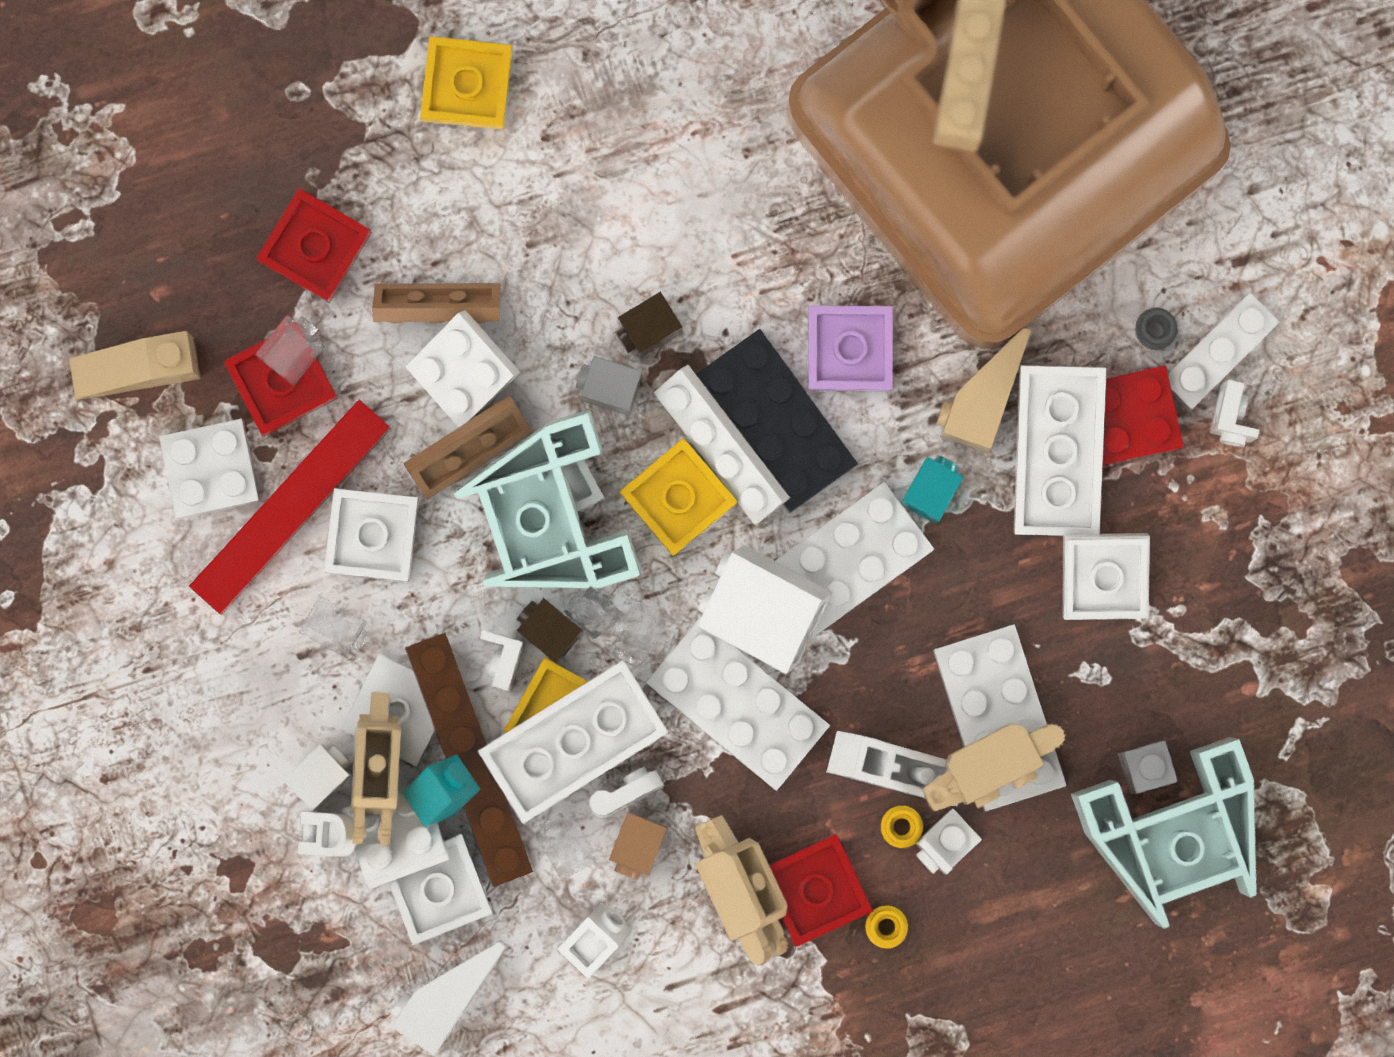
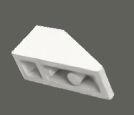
M837 731L827 772L925 798L922 788L947 771L945 768L947 760L869 737Z
M499 941L418 988L412 996L404 992L391 1012L397 1018L391 1027L432 1055H435L508 945L503 941Z

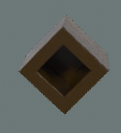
M660 291L617 317L621 329L615 332L626 352L630 353L635 350L641 359L682 334L683 327Z
M545 598L539 604L532 600L516 619L521 623V626L516 631L556 664H559L584 633L578 625Z

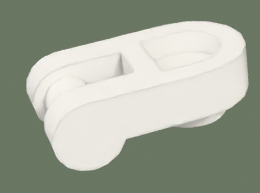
M642 767L624 777L623 781L626 785L610 793L606 790H599L593 793L589 805L594 816L599 819L609 818L661 789L664 783L657 770L648 773L646 768Z
M301 811L300 824H304L303 841H298L297 854L327 857H346L350 855L357 845L352 842L353 818L346 814Z

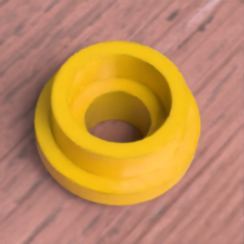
M896 806L884 814L881 820V833L890 845L897 848H908L921 838L923 821L918 812L913 808ZM903 818L908 821L910 828L905 835H898L894 831L896 820Z
M885 905L875 908L868 915L865 930L869 940L876 946L893 948L901 944L908 932V922L905 915L899 909ZM886 918L891 919L894 923V930L889 935L881 934L878 929L880 921Z

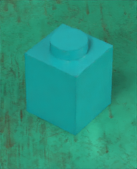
M937 455L935 460L927 456L901 501L902 506L936 525L964 478L957 473L959 467L942 456Z
M454 755L428 766L402 794L426 828L454 816L480 788L458 755Z

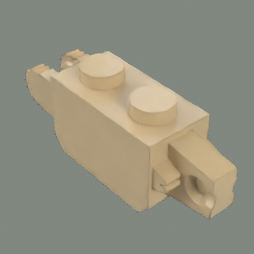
M372 692L370 715L360 714L356 725L350 812L354 813L353 844H363L366 834L365 814L381 815L378 827L379 843L381 846H390L392 815H394L397 804L401 724L398 723V716H388L389 693Z
M1014 723L1008 724L948 755L945 764L947 771L922 788L924 797L932 811L961 802L964 805L975 802L977 808H980L1000 797L997 789L1011 782L1015 789L1037 779L1038 775L1035 770L1044 766L1040 757L1063 745L1064 737L1066 736L1064 734L1065 730H1062L1061 726L1058 727L1057 724H1048L1028 733L1024 726Z
M722 815L695 827L705 857L696 862L695 865L730 941L739 938L745 953L748 954L747 958L750 959V962H753V965L756 964L757 966H762L770 961L771 955L778 957L787 952V938L784 937L785 933L778 920L786 915L787 903L759 843L751 838L738 842Z

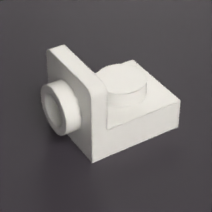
M1228 379L1220 385L1210 433L1221 436V443L1245 447V442H1252L1258 439L1260 430L1236 424V420H1242L1244 417L1248 396L1242 395L1245 383Z
M494 625L492 633L482 630L480 639L503 646L501 654L494 652L487 676L494 678L492 687L511 693L526 644L516 640L518 632Z
M952 808L915 843L921 849L916 856L931 873L934 874L939 869L943 874L947 875L953 869L952 867L982 839Z
M600 903L557 950L585 977L589 978L632 931L626 925L620 913L608 908L604 903Z

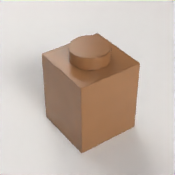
M628 812L609 858L610 861L617 863L614 871L638 880L640 873L649 876L667 827Z

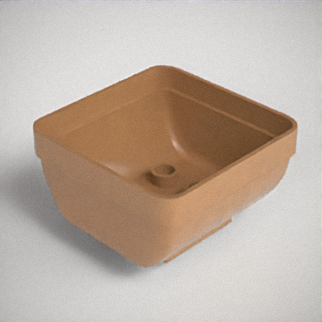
M880 0L886 7L884 10L796 79L791 86L787 106L789 125L799 142L950 328L963 341L979 349H996L1008 343L1023 327L1027 328L1198 192L1217 175L1228 161L1231 148L1229 133L1224 124L1217 96L1204 68L1148 0H1005L982 137L976 152L932 144L951 49L957 0Z

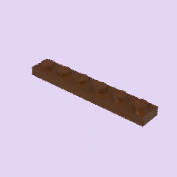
M446 633L405 647L445 759L458 755L480 788L463 806L492 887L532 873L533 869L506 796L478 752L487 744Z

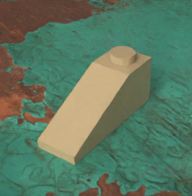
M1023 327L956 393L952 403L943 402L936 425L943 427L940 438L988 454L994 443L1031 333L1030 329Z
M187 331L147 337L69 358L76 400L201 379L195 339Z

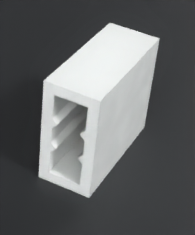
M745 545L732 553L726 552L716 570V575L720 576V579L715 589H709L700 603L698 611L702 612L703 615L698 627L787 674L798 666L833 592Z

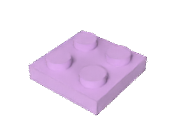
M809 306L808 391L892 392L893 306Z

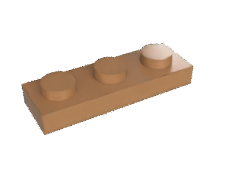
M501 283L375 284L372 306L373 322H389L393 324L402 322L443 323L450 322L457 313L466 310L477 323L500 321Z
M508 395L403 464L428 500L533 431L516 403Z

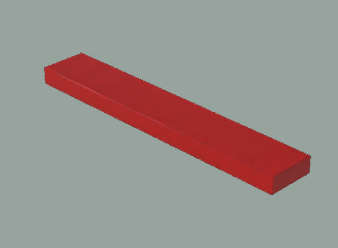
M358 399L195 578L189 587L217 613L222 615L331 496L334 488L337 489L391 430V427Z

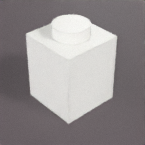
M319 744L283 781L312 811H317L353 777V774L347 769L352 762L335 745L328 749L325 745Z

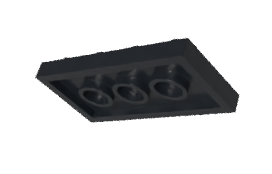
M761 329L755 331L696 373L706 389L790 497L783 504L789 514L858 465L857 461Z

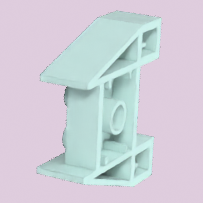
M590 409L549 421L460 486L454 493L455 498L459 499L479 492L503 568L487 573L483 579L484 586L602 588L640 576L641 565L629 529L587 542L563 469L564 465L599 455L603 450Z
M1228 737L1190 751L1204 790L1203 794L1131 819L1119 782L1108 780L1071 794L1085 835L1152 921L1162 928L1170 927L1162 906L1163 903L1235 878L1241 894L1248 897L1256 896L1254 779L1239 739Z

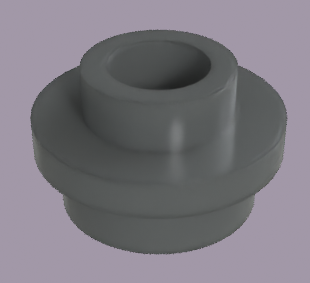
M1162 308L1146 310L1139 316L1135 324V334L1138 341L1144 347L1151 350H1161L1168 347L1175 340L1178 331L1174 316ZM1156 322L1162 326L1163 333L1161 336L1155 337L1149 333L1148 327L1150 323Z

